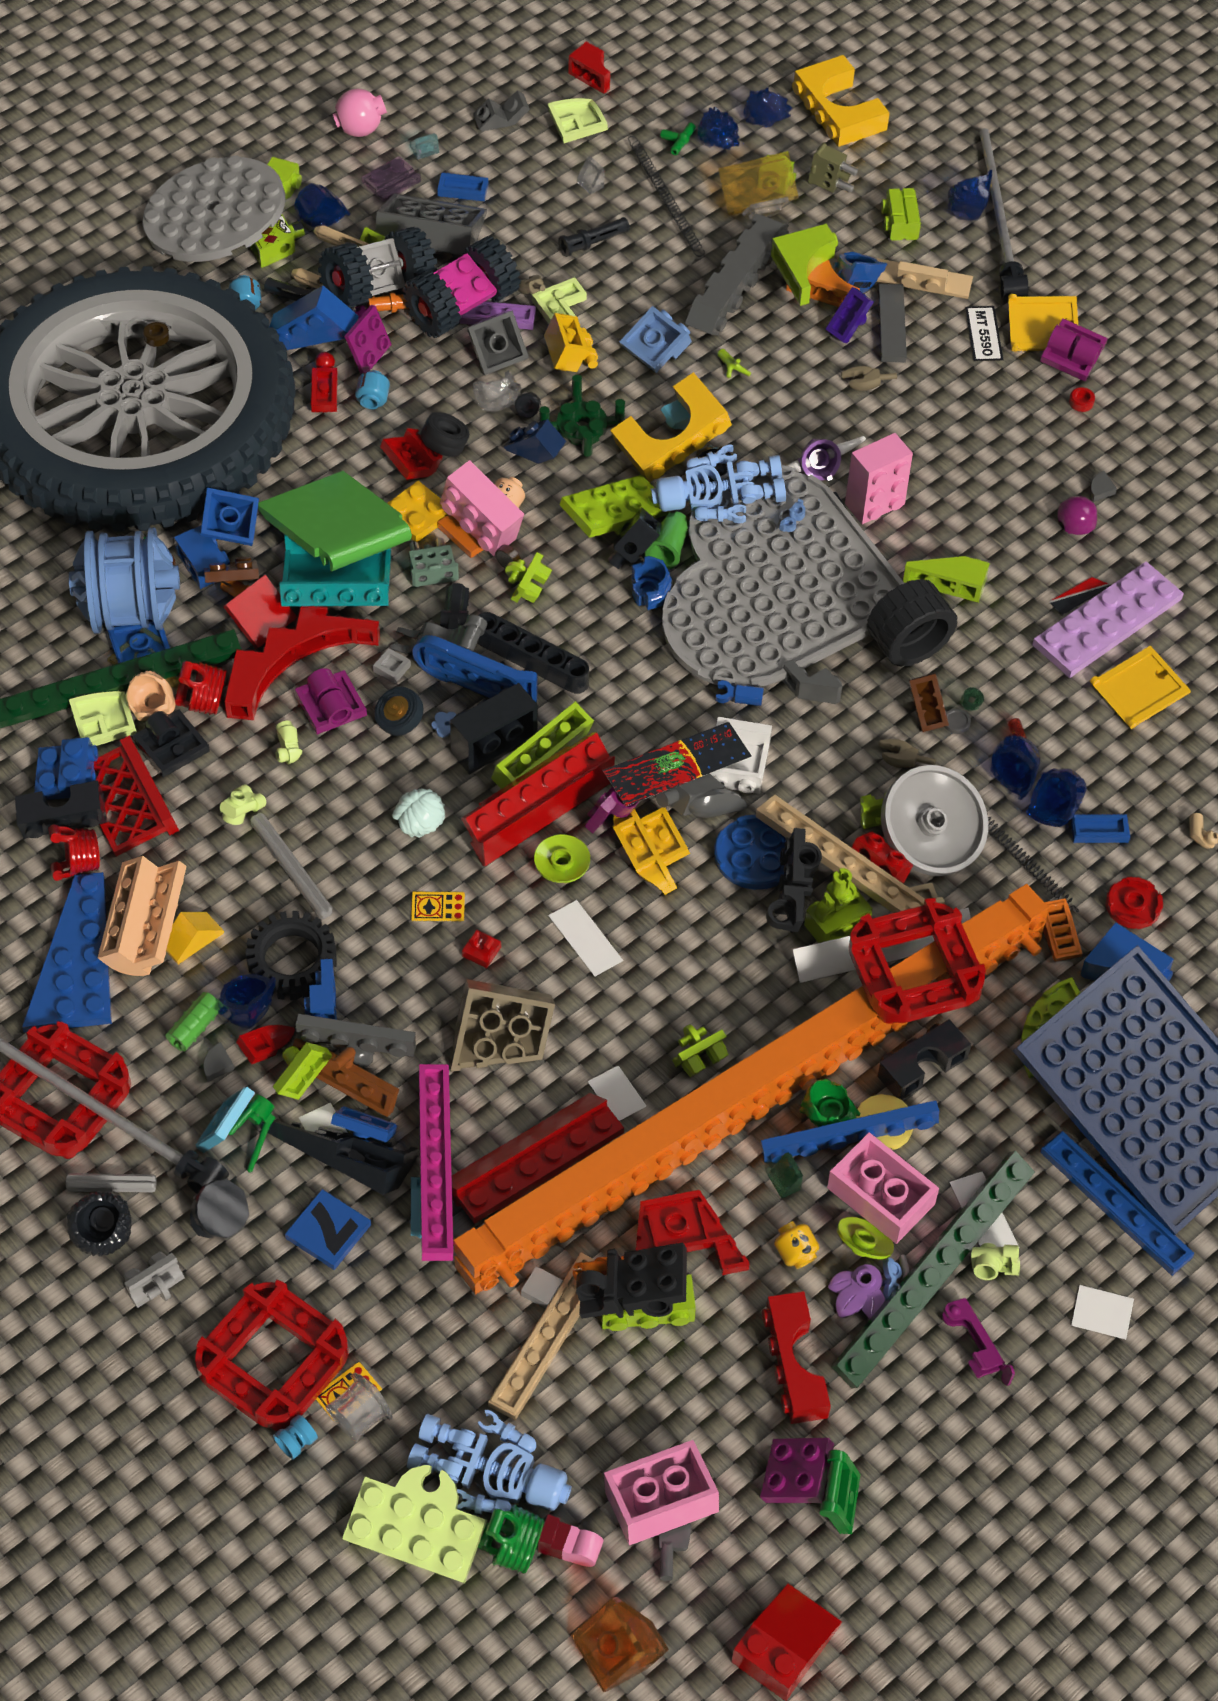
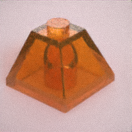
M612 1597L571 1634L603 1692H607L647 1670L669 1650L654 1623L618 1597Z

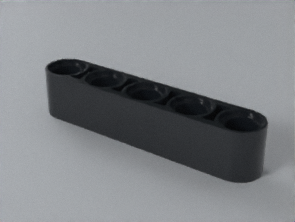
M483 612L478 615L487 622L485 632L479 637L477 642L481 647L528 671L536 672L538 676L571 693L580 694L588 689L589 665L585 660L493 613Z

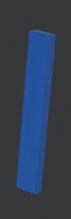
M1061 1131L1042 1147L1040 1153L1171 1276L1193 1258L1195 1253L1161 1224L1135 1197L1065 1132Z

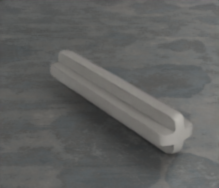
M69 1173L66 1177V1188L68 1191L153 1193L157 1185L156 1176L153 1174Z

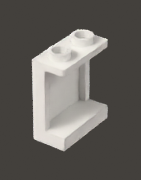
M718 717L716 726L730 722L752 757L710 774L722 783L726 789L760 794L770 746L772 726Z

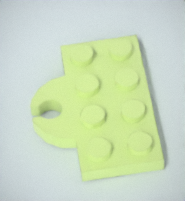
M422 1465L410 1469L401 1476L395 1487L365 1477L342 1539L465 1584L487 1520L457 1509L458 1491L456 1484L449 1474L441 1470L439 1474L440 1486L434 1492H427L423 1487L425 1477L431 1473L432 1466Z

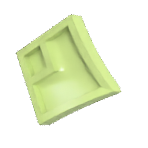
M574 98L548 103V111L563 143L608 130L607 122L601 110L592 99Z
M124 691L94 693L69 699L80 738L89 737L93 745L98 746L137 733Z

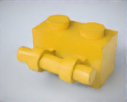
M554 313L544 334L554 369L577 372L583 360L588 364L589 368L597 367L598 355L596 349L592 348V337L587 333L586 328L580 327L578 317Z

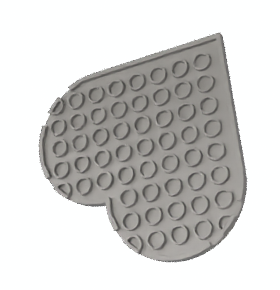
M781 465L782 478H784L786 489L785 502L777 503L775 495H770L768 499L762 497L753 503L745 504L742 502L741 494H738L739 505L746 506V512H738L736 515H745L746 522L734 523L728 519H724L723 522H718V519L698 521L695 518V511L691 512L689 537L692 551L698 562L679 575L676 583L670 592L667 593L663 605L662 625L665 641L673 656L686 670L700 679L718 685V681L724 680L732 686L740 684L756 687L770 685L783 680L786 677V671L783 669L784 664L792 659L799 667L805 669L869 636L870 633L866 624L873 607L889 591L904 584L903 580L828 486L811 474L806 476L796 472V468ZM771 472L766 473L765 476L758 474L749 481L763 486V483L773 485ZM728 473L720 476L722 481L729 479ZM730 490L722 492L720 506H724V509L733 507ZM717 492L711 493V499L715 498ZM706 494L701 496V500L705 498ZM798 499L803 500V505L805 506V517L803 520L796 521V529L793 532L780 531V522L789 516V509L798 502Z

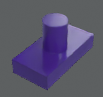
M852 287L827 325L826 330L843 343H848L858 326L865 324L867 320L866 314L874 301L857 288Z

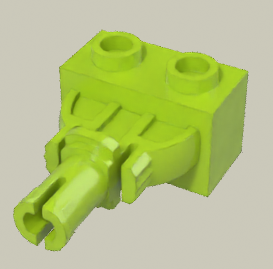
M841 868L839 873L837 871L834 872L833 882L828 884L826 888L829 894L825 892L821 902H814L806 910L804 926L818 943L851 935L852 929L860 921V917L869 913L872 916L873 908L859 893L855 884L852 883V874L848 869Z

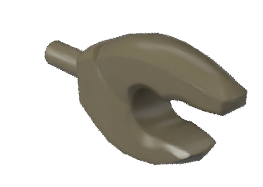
M532 275L527 280H521L517 291L521 294H534L539 291H545L546 287L540 275Z
M857 366L841 372V378L854 379L849 381V386L852 389L868 391L880 386L881 380L897 379V373L880 374L879 369Z
M897 739L879 740L880 747L891 752H898L896 754L890 752L882 753L884 761L891 766L911 768L915 767L917 762L928 765L936 764V759L920 756L919 749L905 741Z

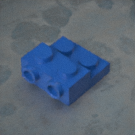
M89 737L64 739L61 746L38 748L34 793L42 791L46 800L70 798L71 785L96 781L94 761L98 760L97 746L93 745Z
M321 959V971H316L315 973L316 985H310V997H304L305 1015L337 1020L333 959Z

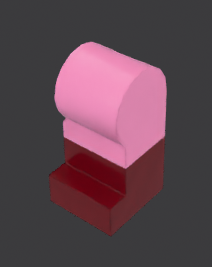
M548 1514L538 1541V1552L581 1566L593 1567L596 1564L604 1540L594 1532L580 1530L578 1527L560 1522V1518Z

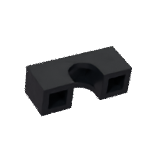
M98 780L71 785L70 798L66 804L60 807H50L42 791L15 796L17 826L24 839L39 838L49 834L48 828L51 825L78 829L83 827L91 828L98 824L107 823L104 794Z
M950 1019L942 1024L936 1023L923 1036L918 1039L914 1037L907 1041L902 1049L895 1053H887L880 1060L877 1077L894 1097L903 1100L923 1086L925 1072L918 1065L919 1063L924 1061L934 1062L946 1073L968 1059L971 1043Z

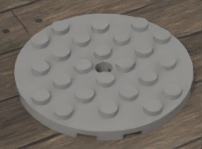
M239 156L209 158L177 173L155 191L144 210V231L156 251L162 255L165 253L172 255L175 260L202 262L220 259L232 255L231 250L243 245L246 248L263 237L261 233L268 227H274L285 206V190L276 171L261 161Z

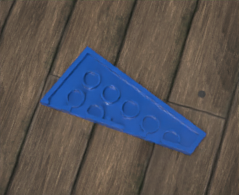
M103 872L74 876L22 1026L24 1033L33 1026L39 1028L46 1025H57V1021L68 1024L69 1028L112 1024L109 966L98 959L107 923L105 877Z

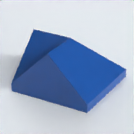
M207 488L200 536L252 546L259 498Z

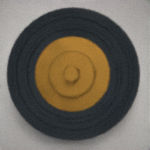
M395 687L385 692L378 700L375 707V719L386 733L394 736L405 735L415 729L420 723L424 711L423 703L413 690L406 687Z

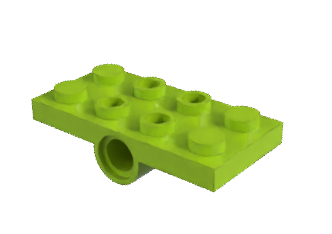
M643 475L563 496L559 504L589 538L612 531L619 535L641 507L655 519L666 516L671 512H663L660 510L659 504H653L651 489L654 487Z

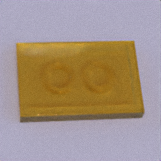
M788 151L718 169L729 216L799 199Z

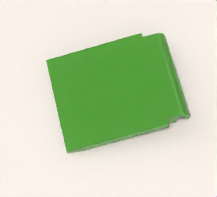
M344 471L258 503V509L267 521L313 557L320 556L323 566L328 565L330 562L331 572L410 541L412 537L410 527L402 520L400 512Z

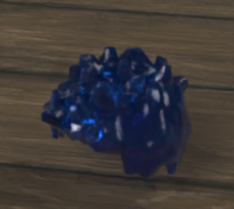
M769 88L761 89L758 92L752 90L749 92L750 94L746 100L743 112L746 122L752 125L759 124L767 128L771 127L775 122L791 117L789 112L793 108L787 105V98L769 91Z
M710 107L708 112L703 113L697 131L698 137L705 146L710 148L716 146L730 150L731 147L740 145V142L737 140L740 137L738 136V125L734 118L728 115V112H720L717 107H713V109Z

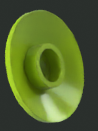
M565 834L554 835L546 838L538 845L534 854V864L537 871L545 879L556 883H569L581 878L587 872L590 865V852L587 846L574 836Z
M845 1217L839 1221L837 1225L838 1235L856 1255L873 1259H886L892 1255L894 1251L893 1241L867 1220L857 1217Z

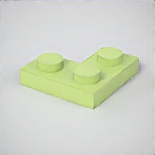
M575 277L548 287L545 291L532 294V302L548 324L554 313L575 316L570 306L587 300L586 291Z

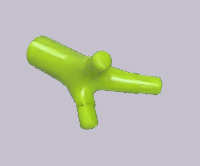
M725 349L718 351L717 356L726 365L727 378H731L733 369L747 376L751 375L750 371L739 364L740 359H734Z

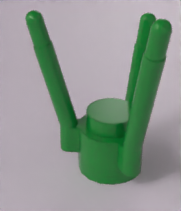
M259 1094L254 1095L229 1132V1135H233L247 1119L258 1126L261 1122L264 1123L247 1168L249 1173L254 1169L269 1127L276 1118L271 1114L275 1106Z

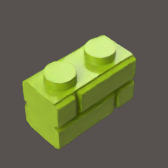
M903 188L902 190L888 189L886 199L881 201L882 214H886L884 217V230L889 231L892 241L903 240L904 238L906 240H917L919 238L921 222L914 188Z

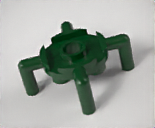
M576 374L572 376L573 403H564L561 406L557 421H550V409L547 406H542L539 409V422L548 419L563 438L571 440L573 445L581 446L583 455L590 457L593 453V444L598 442L603 434H606L607 426L618 425L625 420V401L617 399L615 401V415L607 416L597 401H583L582 376ZM584 421L588 424L585 426H580L577 424V422Z

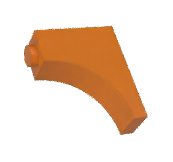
M829 260L818 265L808 276L811 285L810 298L836 307H840L852 287L860 291V288L840 278L833 270ZM787 284L786 291L792 292Z

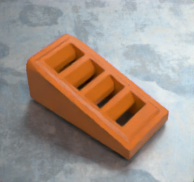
M1064 898L1045 902L1049 910L1043 933L1054 961L1081 957L1083 953L1067 900ZM1063 923V925L1052 927V924ZM1067 934V936L1055 938V935ZM1071 944V947L1058 948V945Z

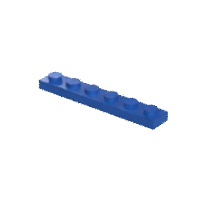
M930 1101L761 1140L764 1163H781L788 1160L789 1157L797 1155L811 1156L819 1150L828 1148L838 1150L844 1148L847 1144L860 1142L869 1132L875 1137L885 1135L899 1136L906 1130L915 1128L919 1130L929 1129L939 1123L937 1101Z

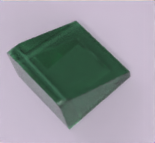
M787 1152L768 1174L769 1179L781 1198L800 1191L803 1180L801 1170L791 1153Z

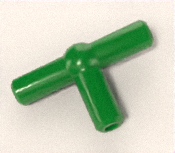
M690 122L681 133L663 129L660 137L661 139L674 141L675 143L671 147L670 152L673 155H678L684 145L689 143L690 136L696 129V126Z

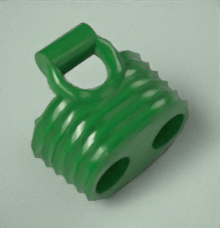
M516 1504L512 1506L510 1511L494 1509L490 1522L485 1525L478 1548L493 1556V1566L497 1565L525 1574L533 1559L544 1525V1518H540L538 1515H534L533 1512L530 1513L522 1509V1507H517ZM493 1538L502 1544L500 1548L491 1547Z

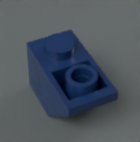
M546 419L540 422L533 421L523 428H515L508 437L510 439L504 448L508 452L539 464L554 459L566 443V440L550 421Z

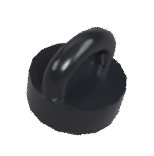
M524 392L515 401L516 412L523 418L534 417L541 408L540 398L533 392Z

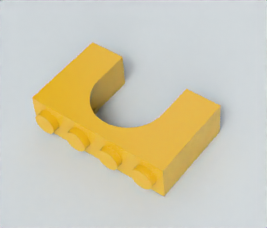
M844 55L796 70L794 82L792 83L794 93L801 98L806 109L812 112L817 123L822 125L828 137L833 139L838 147L886 131L889 120V111L878 98L855 106H840L826 98L830 94L853 87L855 68Z
M694 372L673 386L678 401L691 415L690 422L682 433L671 439H654L643 431L632 416L610 430L618 447L649 483L654 479L660 478L671 467L683 462L691 453L703 448L707 442L717 435L723 434L732 426L728 412Z

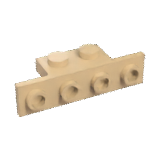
M877 258L879 262H886L887 266L876 282L901 284L906 288L965 299L969 298L973 276L948 272V270Z

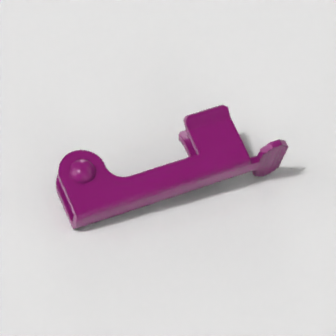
M962 1298L948 1303L942 1314L944 1323L952 1327L964 1326L980 1350L973 1352V1359L968 1362L976 1377L981 1378L1002 1370V1382L1004 1385L1009 1386L1015 1375L1013 1366L1005 1364L967 1299Z

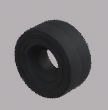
M442 412L430 414L420 434L423 443L429 449L448 457L460 455L470 435L467 426L462 421Z

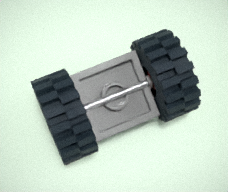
M409 227L390 232L383 241L359 247L350 242L326 248L321 253L322 257L319 258V263L321 264L318 267V272L321 273L319 280L344 304L352 308L368 303V299L380 293L396 289L405 293L403 287L406 282L425 271H433V273L437 271V268L434 267L437 264V258L433 256L435 250L430 247L432 242L430 239H426L427 234L424 231L421 232V229L418 227Z

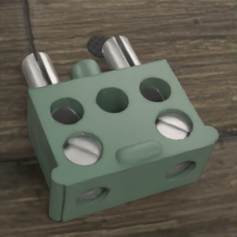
M437 538L435 541L436 547L427 544L424 546V549H420L417 542H415V548L413 542L410 543L409 561L412 586L434 585L459 579L458 563L454 561L451 546L445 545L443 538H440L441 545L439 538Z

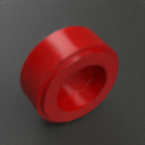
M1084 387L1072 390L1069 398V405L1079 412L1091 410L1095 402V394L1090 389Z

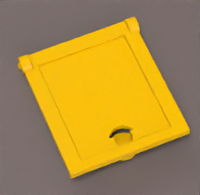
M1016 294L1008 296L1011 351L1013 352L1045 351L1054 328L1057 324H1060L1063 318L1078 325L1077 296L1017 297Z
M1151 645L1101 676H1094L1090 680L1094 688L1130 729L1135 728L1140 723L1191 692Z

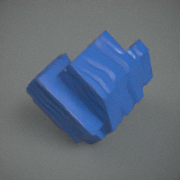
M651 556L644 557V562L632 565V595L638 606L646 605L647 610H651L664 605L666 595L671 590L672 579L663 560Z

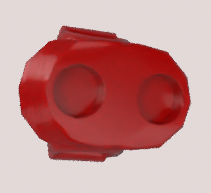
M184 661L178 679L181 684H178L175 704L188 708L189 711L217 715L227 672L226 669L223 670L216 666L203 664L202 662L197 664ZM192 670L197 671L195 682L190 680ZM188 690H192L190 701H185Z
M51 825L48 828L51 841L53 843L64 842L66 861L61 863L54 862L50 866L54 880L59 881L63 878H69L79 872L99 870V846L94 829L78 830L76 828L74 830L57 825Z

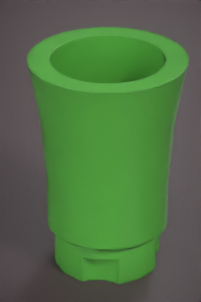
M677 511L666 515L665 519L661 522L659 537L645 551L646 557L651 556L663 560L667 569H672L679 564L681 550L690 525L686 515Z

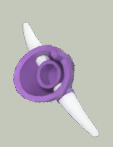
M861 436L840 444H835L833 441L826 439H812L803 449L801 458L786 466L796 468V472H804L808 476L811 474L819 480H832V476L839 469L841 456L860 445L866 438Z

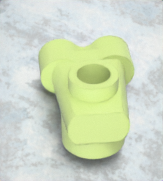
M241 785L233 790L230 797L221 802L220 811L223 813L222 818L229 824L240 825L244 822L246 813L250 811L256 812L265 807L266 799L260 793L254 794L248 785Z
M984 1243L980 1247H972V1269H974V1274L978 1278L993 1280L998 1276V1272H1003L1005 1275L1019 1276L1020 1259L1018 1245L1004 1244V1247H997L992 1243Z

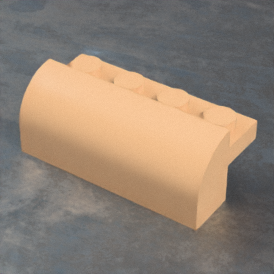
M144 856L122 862L98 954L100 961L115 971L132 976L150 975L152 966L163 963L187 866L180 861L157 867Z

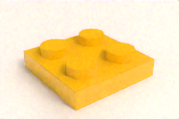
M419 480L387 503L402 514V520L409 525L412 534L411 539L414 542H419L438 528V521L448 515L440 504L441 498Z

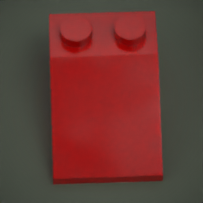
M788 1583L753 1622L733 1650L732 1663L781 1699L787 1701L840 1627L842 1621Z

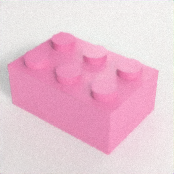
M896 433L860 448L851 454L845 505L861 524L876 520L881 515L892 510H898L905 505L913 453Z
M470 460L447 477L440 504L448 515H452L460 523L461 528L465 532L470 533L478 541L483 550L489 551L495 557V552L502 545H509L516 540L524 513Z
M870 1132L830 1171L827 1186L831 1192L896 1244L935 1205L939 1187Z
M694 1440L604 1472L606 1496L629 1546L719 1512V1492Z

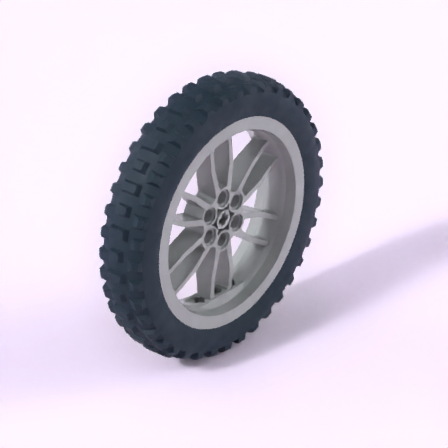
M143 266L141 271H130L129 267H119L118 272L108 274L105 269L96 271V275L93 277L84 278L82 275L73 277V283L64 286L61 283L53 285L51 292L47 295L38 293L31 298V305L28 307L21 305L13 312V320L5 319L0 325V480L5 484H9V490L15 495H24V501L33 508L40 507L44 509L46 515L53 518L62 515L66 523L77 526L82 521L87 522L90 529L101 530L105 525L112 526L115 532H124L126 527L137 526L139 531H148L150 525L162 524L164 528L173 527L174 521L184 518L187 522L196 520L198 513L204 511L207 488L240 494L239 490L243 487L250 489L257 483V474H265L271 467V457L276 458L280 454L282 440H285L289 433L290 420L292 419L295 407V381L291 362L287 359L286 347L283 342L279 341L276 329L273 327L269 328V319L263 313L255 312V305L247 299L240 301L238 292L231 288L222 290L220 283L215 280L209 279L204 282L200 280L198 274L191 272L185 276L178 275L176 269L166 268L163 272L154 271L152 266ZM152 322H161L168 327L169 340L194 348L184 351L153 368L156 359V347L146 344L141 359L129 360L127 356V339L144 338L143 329L146 325ZM118 340L122 365L118 368H111L93 356L84 353V351ZM211 359L218 362L215 365L198 371L186 373ZM66 362L92 377L73 374L58 368ZM227 377L232 379L233 397L224 413L201 401L185 396L201 391ZM46 381L71 393L84 396L67 401L39 416L35 415V400ZM177 416L197 419L212 426L208 430L203 431L179 419ZM81 420L52 436L46 432V430ZM156 424L188 443L169 451L150 455L146 427ZM111 425H115L111 436L110 457L88 454L69 447L86 441ZM128 433L140 434L141 457L119 458L121 448Z

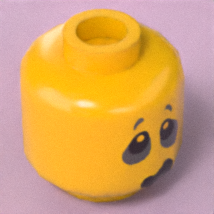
M792 1221L778 1229L780 1235L775 1239L774 1245L786 1266H795L796 1269H799L817 1259L816 1253L819 1250V1244L807 1224L796 1226L795 1222Z

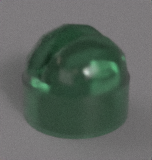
M967 688L961 696V705L968 711H975L984 702V695L977 688ZM971 696L975 698L973 703L968 701Z

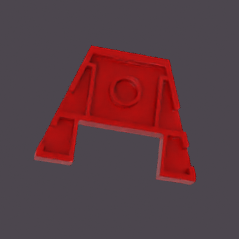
M700 1190L640 1201L636 1250L682 1242L687 1252L714 1247L722 1275L749 1270L750 1264L745 1255L741 1254L735 1240L725 1231L719 1217Z

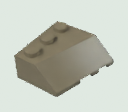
M466 979L453 1036L450 1072L470 1067L483 1068L500 1063L513 1064L542 1060L555 1007L552 995Z

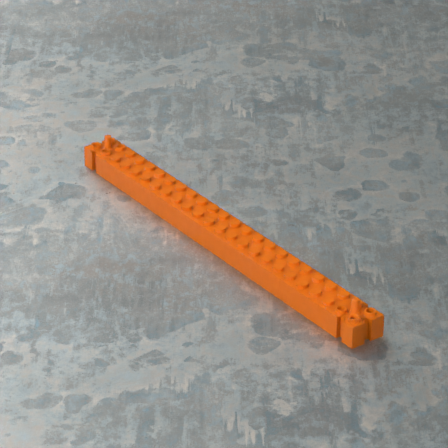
M1028 884L1009 894L1008 899L1005 901L999 900L962 923L979 963L985 965L986 975L991 974L1005 960H1013L1020 953L1019 948L1021 947L1023 949L1026 948L1033 956L1038 955L1042 950L1037 943L1042 939L1049 907ZM935 941L890 968L896 985H901L902 990L951 978ZM863 986L859 987L489 1217L481 1227L477 1229L473 1227L454 1239V1252L456 1253L454 1263L456 1270L475 1295L482 1290L488 1291L496 1286L499 1282V1276L503 1278L509 1287H514L519 1282L515 1274L523 1268L525 1263L533 1258L539 1259L543 1257L550 1247L558 1242L564 1243L568 1241L580 1228L592 1226L607 1211L613 1212L620 1208L626 1199L633 1195H641L653 1182L658 1179L659 1181L666 1179L672 1174L674 1169L682 1164H690L704 1150L714 1149L729 1134L735 1135L748 1122L753 1119L759 1120L763 1118L769 1109L775 1105L785 1104L794 1093L801 1089L807 1090L818 1078L823 1075H831L838 1069L840 1064L847 1060L852 1061L856 1059L864 1049L871 1045L876 1046L880 1044L886 1035L893 1031L898 1032L902 1030L908 1022L884 1023L880 1016L872 1009Z

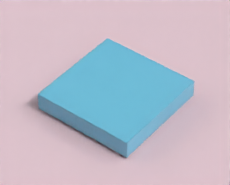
M244 1087L224 1100L195 1144L196 1148L205 1153L224 1141L255 1092L248 1087Z

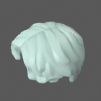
M414 789L402 795L393 811L392 817L398 820L403 833L408 834L410 837L416 836L421 838L430 832L436 831V828L443 824L445 804L442 803L441 797L431 789Z

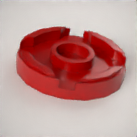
M1140 877L1122 878L1121 881L1111 885L1106 896V909L1110 917L1119 925L1130 929H1142L1151 926L1158 920L1163 908V897L1160 891L1158 893L1155 885Z

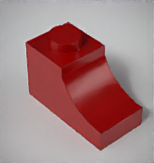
M586 41L569 55L568 74L605 94L610 90V71L604 67V51Z

